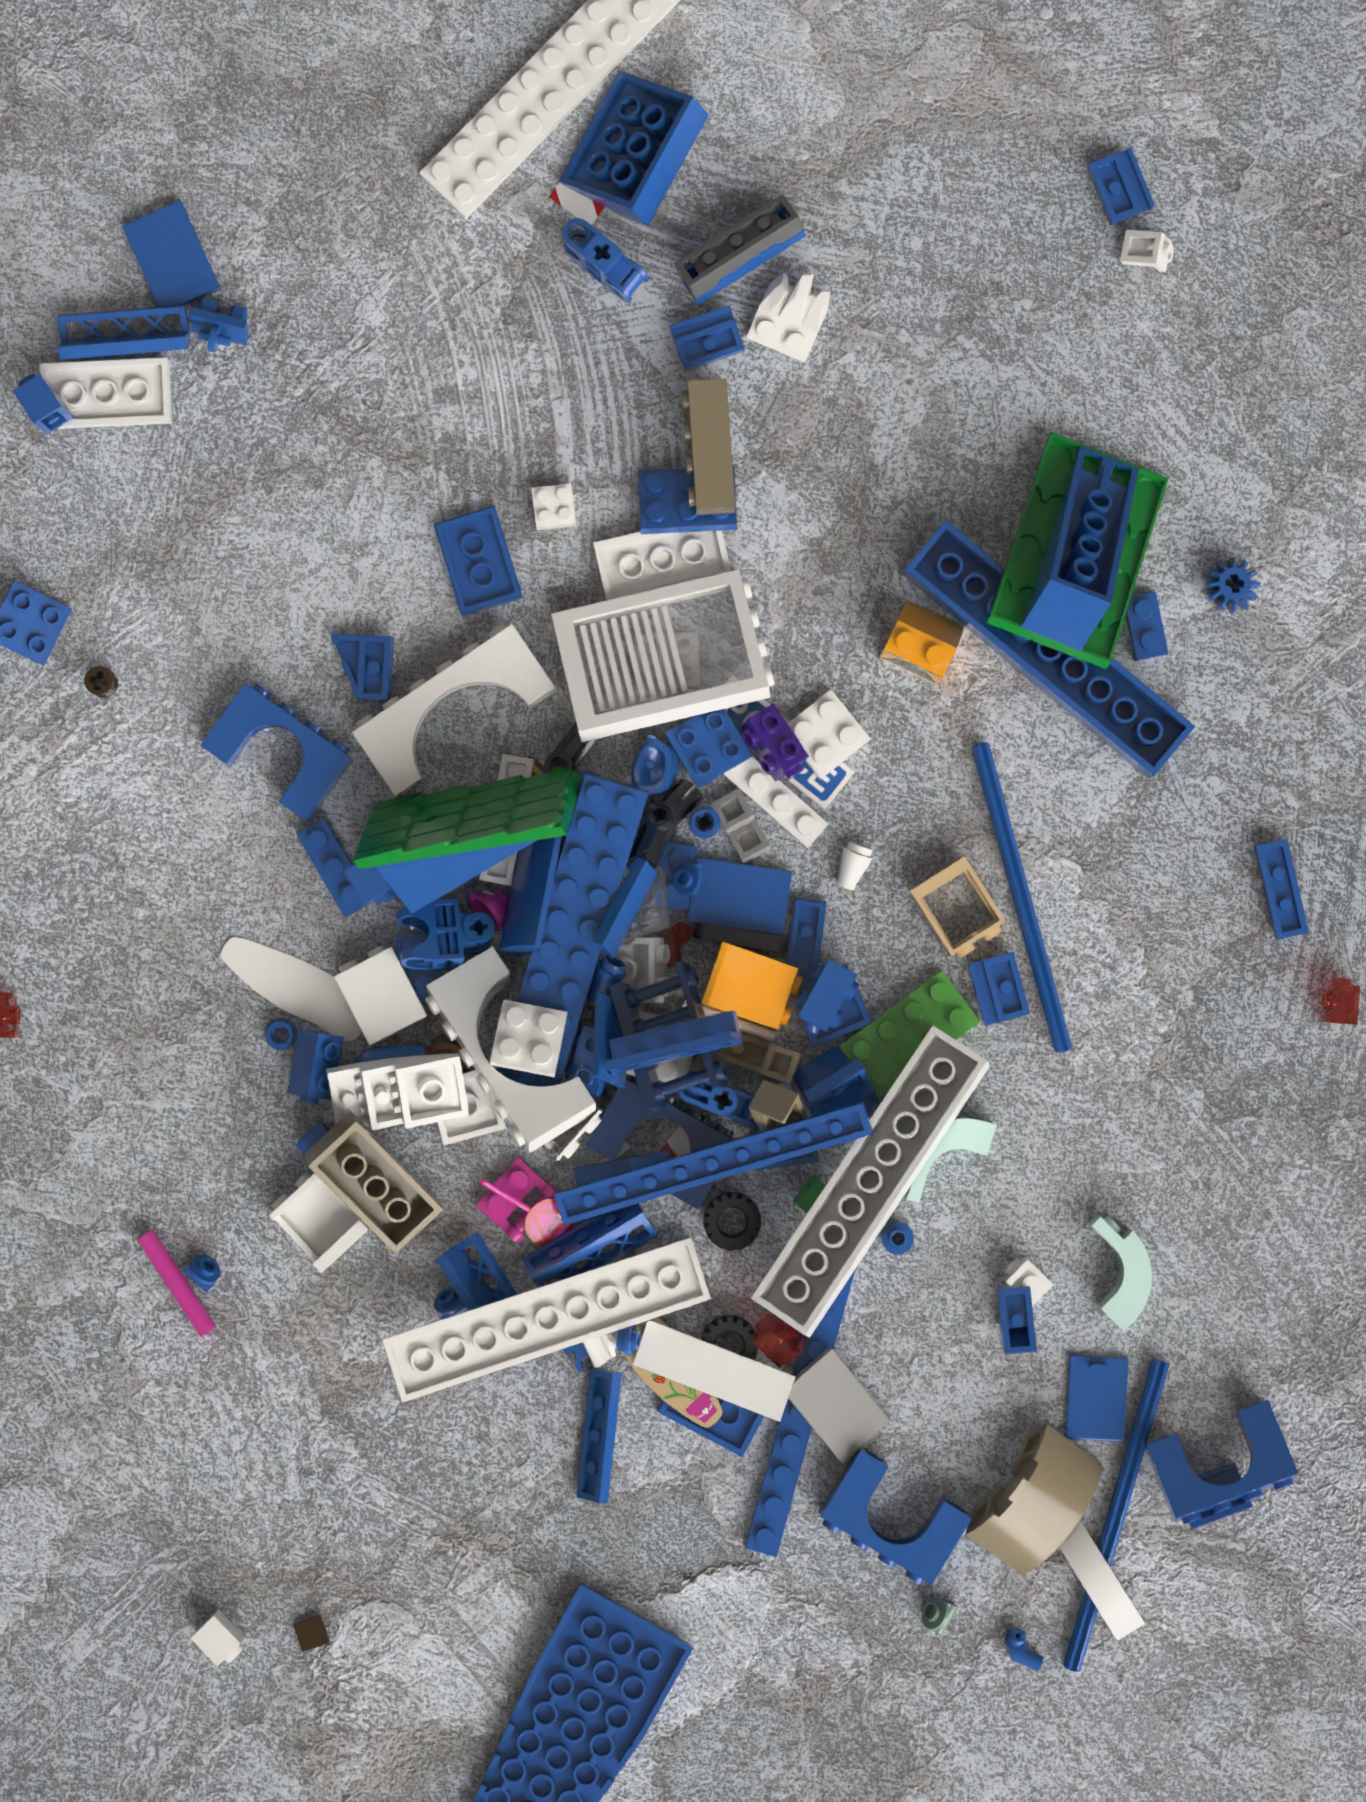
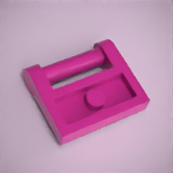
M517 1157L494 1184L521 1201L524 1200L535 1186L538 1187L542 1194L532 1205L544 1198H552L558 1192L520 1157ZM489 1189L475 1206L519 1244L525 1237L524 1219L527 1212L513 1225L507 1218L517 1206Z

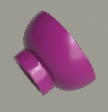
M494 888L491 891L477 890L470 893L467 897V902L472 913L483 912L489 915L495 924L494 932H498L505 921L508 904L507 896L498 888Z

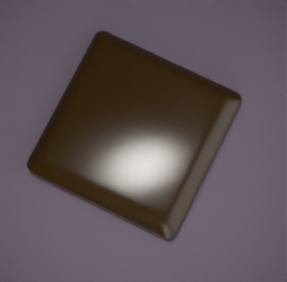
M321 1615L293 1625L302 1652L330 1642Z

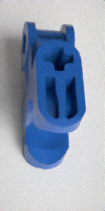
M710 1081L678 1091L683 1101L759 1131L753 1116L749 1118L751 1114L749 1105L755 1096L753 1093L738 1090L727 1084V1088L715 1089L712 1088ZM725 1093L728 1095L729 1102L721 1106L716 1099L718 1095Z

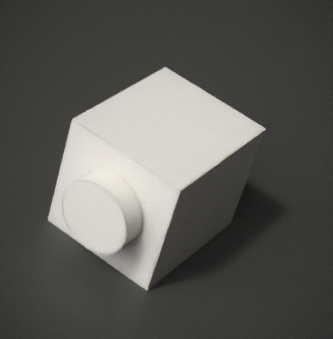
M218 1609L190 1639L218 1666L224 1660L230 1663L240 1654L243 1649L239 1645L245 1636Z

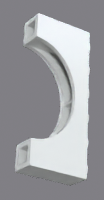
M504 624L498 626L488 634L489 640L481 645L475 642L462 651L464 657L455 663L451 660L443 663L435 670L436 676L428 681L425 678L418 680L408 688L410 690L408 695L402 699L395 696L382 705L384 711L373 717L369 714L355 724L357 729L352 732L395 797H401L424 781L416 761L417 735L427 714L439 701L449 694L470 686H497L519 696L531 709L557 691L513 624L508 627Z

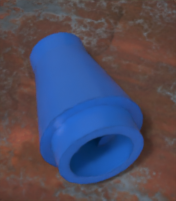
M702 806L696 808L690 814L688 825L690 831L695 836L706 839L718 832L721 820L719 814L713 808ZM707 818L711 823L710 827L701 829L698 824L699 820Z
M607 955L598 960L591 989L588 993V998L595 1003L596 993L598 992L608 997L611 995L609 986L622 982L627 975L625 972L627 968L625 962L617 957L613 958Z

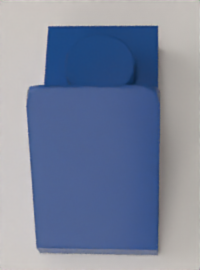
M1030 1286L998 1289L997 1297L1000 1323L998 1325L1004 1355L1037 1352Z

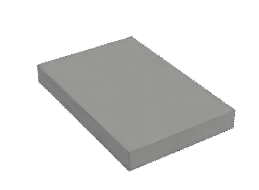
M830 1347L795 1377L788 1400L842 1464L890 1422L889 1418Z

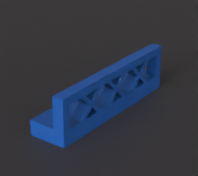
M186 304L57 316L61 340L57 347L59 360L188 349L191 344ZM179 313L182 330L169 331L159 323L166 314ZM151 315H160L157 320L151 317ZM142 316L152 326L146 333L137 334L127 326L133 317ZM127 317H129V318L125 321V323H123L120 319H118V318H127ZM110 319L121 328L114 336L106 337L96 329L101 320ZM96 320V322L93 325L89 324L87 321ZM79 322L89 331L82 339L69 340L66 323ZM155 327H156L158 330L161 331V332L151 333V332L154 330ZM124 330V331H126L129 335H120V334H121V332ZM91 333L97 336L95 338H88Z
M731 1010L609 1040L612 1059L605 1061L607 1071L620 1073L742 1044L736 1011Z
M638 1203L591 1217L525 1256L522 1260L535 1285L541 1287L545 1285V1281L554 1276L561 1277L560 1280L613 1263L657 1237L658 1234ZM643 1223L646 1228L645 1231L636 1236H629L632 1229ZM617 1243L613 1250L601 1252L602 1248L607 1244ZM589 1260L588 1264L583 1268L573 1269L577 1262Z
M479 1232L436 1258L439 1266L468 1311L517 1295ZM473 1243L480 1254L479 1262L471 1260L464 1248ZM485 1273L493 1275L497 1281L496 1289L487 1286L484 1281Z

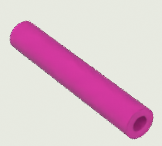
M151 1230L137 1239L198 1335L201 1337L215 1328V1323L155 1231Z

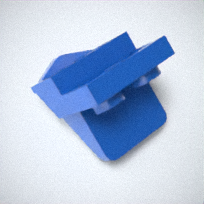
M838 1047L830 1048L798 1068L795 1072L794 1079L804 1095L812 1116L864 1101L869 1116L872 1107L879 1103L876 1092L869 1083L865 1068L859 1059L850 1063Z

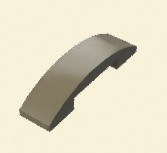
M741 1033L742 1044L716 1050L720 1060L788 1084L792 1083L801 1057V1053Z

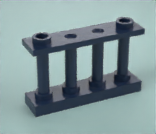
M682 961L676 962L677 976L637 990L631 988V985L622 982L610 985L609 989L623 1036L677 1024L688 1019L694 1020L705 1017L696 987L700 982L695 968ZM682 988L687 1003L686 1007L648 1020L640 1019L637 1006H640V1002ZM716 1050L702 1053L706 1066L705 1069L664 1083L658 1080L655 1069L658 1068V1064L633 1069L645 1110L656 1112L667 1108L665 1099H667L669 1094L710 1081L712 1088L720 1090L727 1088L724 1080L728 1078L724 1062L718 1060Z

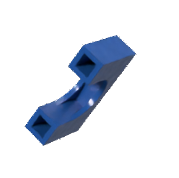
M245 683L200 746L231 767L251 738L258 732L267 728L279 727L294 733L303 749V765L299 774L279 802L303 820L309 822L352 763L353 759L347 756L350 749L336 739L332 743L323 739L321 735L324 731L309 720L305 725L295 719V716L298 714L297 711L283 701L279 706L269 700L272 694L256 683L252 688Z
M1269 1400L1241 1409L1236 1413V1418L1249 1447L1250 1466L1244 1477L1233 1484L1218 1486L1200 1479L1191 1469L1177 1433L1146 1445L1145 1450L1174 1522L1182 1520L1183 1524L1186 1525L1201 1519V1512L1213 1509L1214 1513H1219L1233 1507L1231 1501L1243 1497L1244 1501L1248 1502L1263 1496L1261 1490L1274 1486L1275 1491L1294 1484L1292 1479L1296 1478L1299 1473Z
M863 1447L859 1448L854 1453L819 1511L820 1517L824 1519L822 1524L837 1534L842 1530L851 1535L850 1541L865 1551L868 1547L879 1553L877 1558L890 1567L894 1568L896 1564L907 1570L905 1575L916 1583L922 1585L923 1581L932 1585L972 1519L970 1513L941 1496L926 1523L916 1534L903 1539H892L881 1535L869 1523L867 1508L873 1492L889 1466L887 1462Z

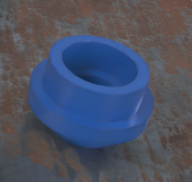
M274 1019L265 1029V1039L269 1046L276 1050L289 1049L297 1040V1028L288 1019ZM279 1028H284L287 1031L286 1039L279 1040L276 1037V1031Z
M893 1222L885 1227L881 1239L883 1246L888 1252L899 1255L910 1250L914 1242V1235L908 1225L902 1222ZM897 1232L902 1233L904 1236L901 1244H894L892 1242V1236Z
M636 1325L618 1330L617 1351L631 1356L634 1350L639 1349L641 1342V1332L636 1330Z

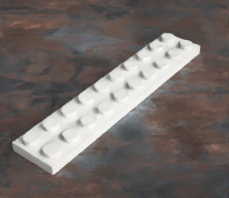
M588 0L419 172L420 176L466 220L680 0Z
M689 1237L384 1338L382 1342L401 1402L403 1403L710 1300L711 1297L692 1238Z

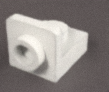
M1126 230L1120 261L1125 265L1155 267L1158 271L1166 272L1167 264L1171 262L1173 257V244L1163 232Z
M1025 1256L1021 1261L1015 1258L1004 1270L1007 1275L1003 1280L1011 1288L1030 1286L1032 1306L1054 1285Z

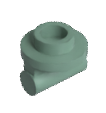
M940 1597L931 1598L922 1610L924 1626L942 1635L958 1606Z

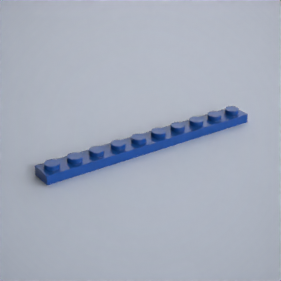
M864 1101L558 1191L554 1194L563 1225H567L872 1135L873 1129Z
M855 1270L810 1338L803 1334L793 1376L798 1375L828 1347L834 1350ZM787 1400L778 1425L745 1545L746 1549L777 1557L812 1430L789 1400Z

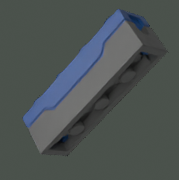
M781 194L674 264L683 284L699 305L804 238L806 234L798 214L785 196Z

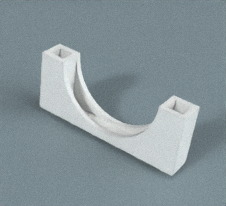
M491 947L426 985L428 997L425 998V1001L434 1015L438 1013L441 1015L445 1022L442 1024V1028L450 1041L456 1039L462 1049L458 1052L466 1066L469 1068L473 1065L479 1074L475 1078L485 1094L490 1091L494 1097L495 1102L492 1104L501 1120L507 1118L513 1128L510 1129V1133L519 1147L525 1145L530 1153L595 1114L596 1102L579 1077L554 1086H528L506 1078L496 1071L485 1058L478 1041L479 1026L483 1013L497 993L511 983L509 970L494 947Z

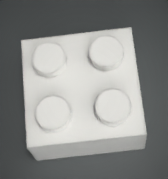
M571 483L531 488L537 531L577 526Z

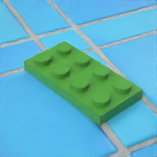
M940 970L874 1019L872 1023L866 1025L840 1044L839 1048L850 1063L859 1059L865 1068L868 1081L874 1088L878 1098L893 1086L932 1026L957 1040L981 1021L944 971Z

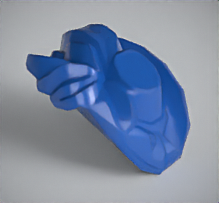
M651 733L647 734L645 743L638 749L633 759L631 781L634 787L650 791L649 794H656L666 791L672 785L674 779L679 774L680 758L672 745L669 746Z

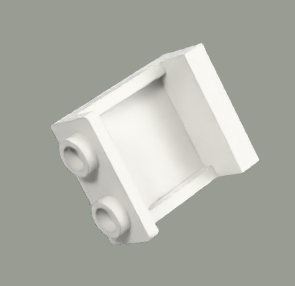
M384 944L367 953L369 959L359 964L354 959L339 967L341 973L334 976L369 1046L430 1016L410 982L396 954L395 948L390 947L386 949Z
M308 1171L295 1183L298 1189L288 1197L284 1193L271 1205L274 1211L269 1217L279 1223L314 1261L313 1266L322 1273L370 1228L315 1173L312 1175Z

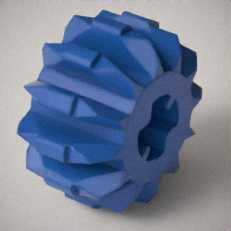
M1231 557L1228 560L1227 566L1220 560L1216 563L1217 571H1208L1207 576L1213 581L1206 582L1204 588L1214 590L1207 599L1208 601H1213L1216 598L1219 599L1216 609H1223L1227 603L1229 613H1234L1237 605L1242 610H1245L1249 607L1247 600L1254 601L1257 599L1256 593L1250 589L1259 588L1260 582L1251 581L1250 578L1255 576L1257 571L1253 569L1247 573L1245 571L1248 566L1247 561H1242L1237 567L1236 559ZM1231 578L1234 584L1239 585V588L1233 592L1231 587L1225 584Z

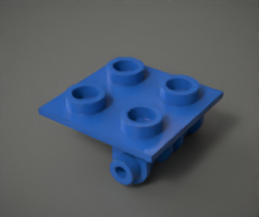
M14 580L0 608V645L44 666L72 609Z
M726 709L695 715L665 732L697 788L712 782L718 776L753 757Z

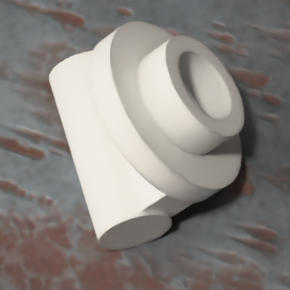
M612 1333L583 1342L594 1367H599L616 1356L614 1350L617 1348L616 1340Z

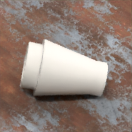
M849 840L847 847H843L836 884L846 889L854 890L873 859L871 857L873 849Z

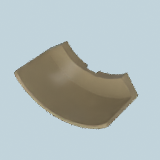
M1048 1424L1026 1434L1020 1453L1010 1470L1014 1473V1476L1005 1488L999 1485L984 1501L971 1509L970 1515L972 1519L967 1526L966 1536L1019 1573L1025 1574L1046 1560L1066 1540L1080 1521L1098 1486L1103 1469L1101 1462Z

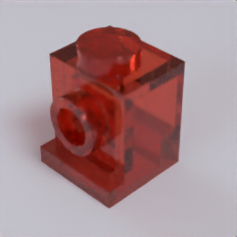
M1331 978L1328 990H1324L1322 994V1009H1326V1016H1319V1022L1358 1025L1360 986L1351 985V979Z
M0 992V1038L22 1037V1031H15V1025L20 1024V1006L16 1005V999H13V992Z
M767 1313L760 1318L756 1324L757 1330L753 1343L776 1366L780 1368L802 1354L807 1336L774 1314L770 1315Z

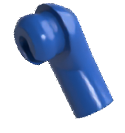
M1014 1628L1009 1630L1005 1636V1644L1010 1659L1035 1671H1039L1044 1656L1028 1650L1025 1640L1026 1634L1022 1629Z

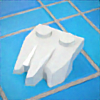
M785 273L781 274L770 282L746 338L805 363L827 314L830 291L822 290L817 295L812 293L813 273H802L795 286L790 285L789 278Z

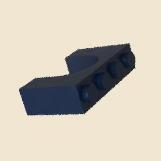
M632 1076L631 1080L626 1078L625 1088L617 1089L601 1118V1122L595 1128L586 1146L614 1162L632 1129L640 1122L653 1117L667 1118L679 1124L688 1136L690 1152L733 1140L731 1137L734 1132L719 1123L716 1124L715 1128L703 1122L706 1117L705 1115L690 1107L687 1112L676 1107L675 1105L678 1100L670 1095L665 1099L667 1108L656 1112L646 1111L636 1077ZM714 1181L675 1192L671 1195L699 1209Z

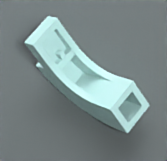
M956 1117L907 1190L905 1198L913 1202H920L929 1169L941 1154L954 1149H965L987 1156L996 1124L976 1118Z
M1096 1214L1088 1224L1114 1250L1120 1267L1116 1285L1097 1306L1124 1332L1138 1318L1147 1303L1152 1285L1151 1263L1144 1244L1133 1230L1128 1228L1120 1236L1118 1233L1122 1229L1109 1216L1103 1219Z

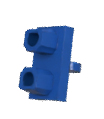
M205 297L201 299L197 308L191 307L188 314L191 319L190 331L198 333V339L208 341V351L215 353L219 344L228 347L231 342L242 345L247 344L249 338L248 313L245 307L231 306L227 316L218 313V302Z

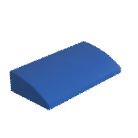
M562 836L537 840L518 851L499 950L524 956L541 947Z

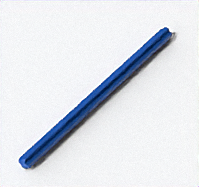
M988 742L979 743L972 747V752L1053 1048L1056 1053L1066 1052L1072 1049V1044L992 752Z
M1152 1359L1097 1546L1110 1568L1169 1369V1364L1160 1359ZM1084 1590L1063 1662L1064 1668L1074 1672L1081 1670L1098 1613L1097 1607L1086 1590Z

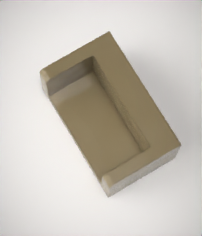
M763 1080L749 1105V1110L759 1131L808 1117L797 1093L766 1080Z

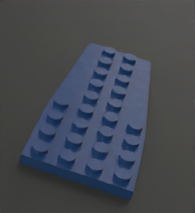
M580 1582L531 1671L473 1802H599L646 1735L691 1654L694 1645Z

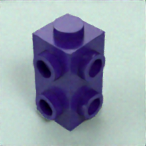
M774 703L745 721L740 728L742 738L749 748H753L759 757L763 771L771 775L775 782L784 776L787 780H790L804 770L801 765L808 759L809 755Z

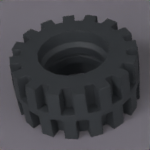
M726 1192L716 1196L708 1204L704 1213L703 1224L708 1238L717 1247L727 1251L741 1250L752 1244L757 1238L761 1228V1215L757 1205L748 1196L738 1192ZM734 1207L744 1213L746 1225L740 1233L730 1235L721 1230L718 1220L720 1214L725 1209Z
M722 1315L719 1318L713 1319L705 1327L701 1336L702 1341L715 1345L716 1339L723 1332H735L743 1340V1348L739 1355L755 1360L758 1351V1338L753 1327L745 1319L736 1315Z

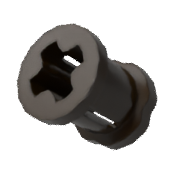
M101 666L91 668L84 677L86 689L101 698L110 697L117 692L119 687V681L114 673ZM103 677L108 680L107 686L102 685L99 687L95 685L96 679H102Z

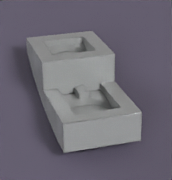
M739 788L711 803L712 808L719 814L721 824L743 864L772 849Z

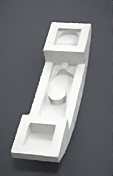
M1080 1520L1059 1548L1118 1641L1145 1623Z

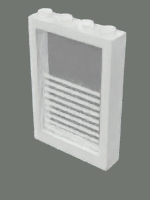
M739 569L551 614L581 742L770 698L769 686L774 685L773 675L770 666L764 668L762 657L767 656L763 637H756L754 628L759 627L758 616L755 608L749 609L747 599L752 598L748 579L742 580Z

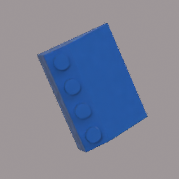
M619 70L559 182L625 218L649 226L709 114L693 96Z

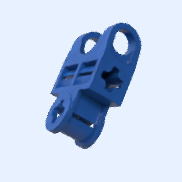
M571 219L565 224L562 234L567 255L604 287L607 286L620 299L630 303L632 300L631 295L642 282H647L650 279L648 274L634 261L625 257L617 245L584 219ZM576 225L582 226L586 230L576 229L568 233L569 229ZM580 236L584 238L583 241L578 243L572 241L574 237Z
M458 899L435 900L413 914L410 913L406 906L396 912V922L398 925L410 927V930H416L425 937L424 942L416 944V947L405 949L400 953L401 964L409 969L423 971L453 970L463 964L464 955H477L488 950L495 931L494 921L483 912L459 914Z

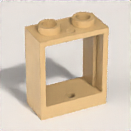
M965 856L908 891L949 957L957 954L961 958L975 949L973 943L981 937L988 941L1003 931L1000 925L1005 923L1006 920ZM963 873L992 920L960 941L952 944L923 898Z

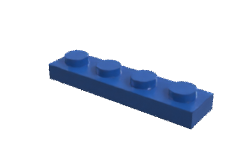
M590 1368L577 1498L596 1503H608L622 1373L601 1368Z

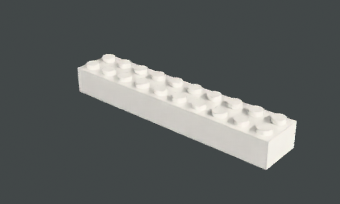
M935 1026L931 1027L871 1117L870 1123L873 1134L858 1138L751 1297L752 1300L810 1338L990 1067L986 1059Z

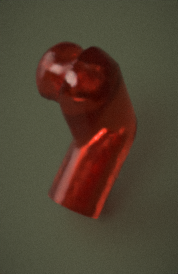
M676 923L663 937L664 944H667L670 949V960L666 964L667 968L675 967L676 962L682 961L680 948L693 936V928L688 923Z

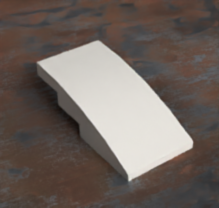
M459 1054L388 1058L326 1069L335 1125L350 1111L365 1126H370L371 1130L404 1124L407 1129L469 1115Z

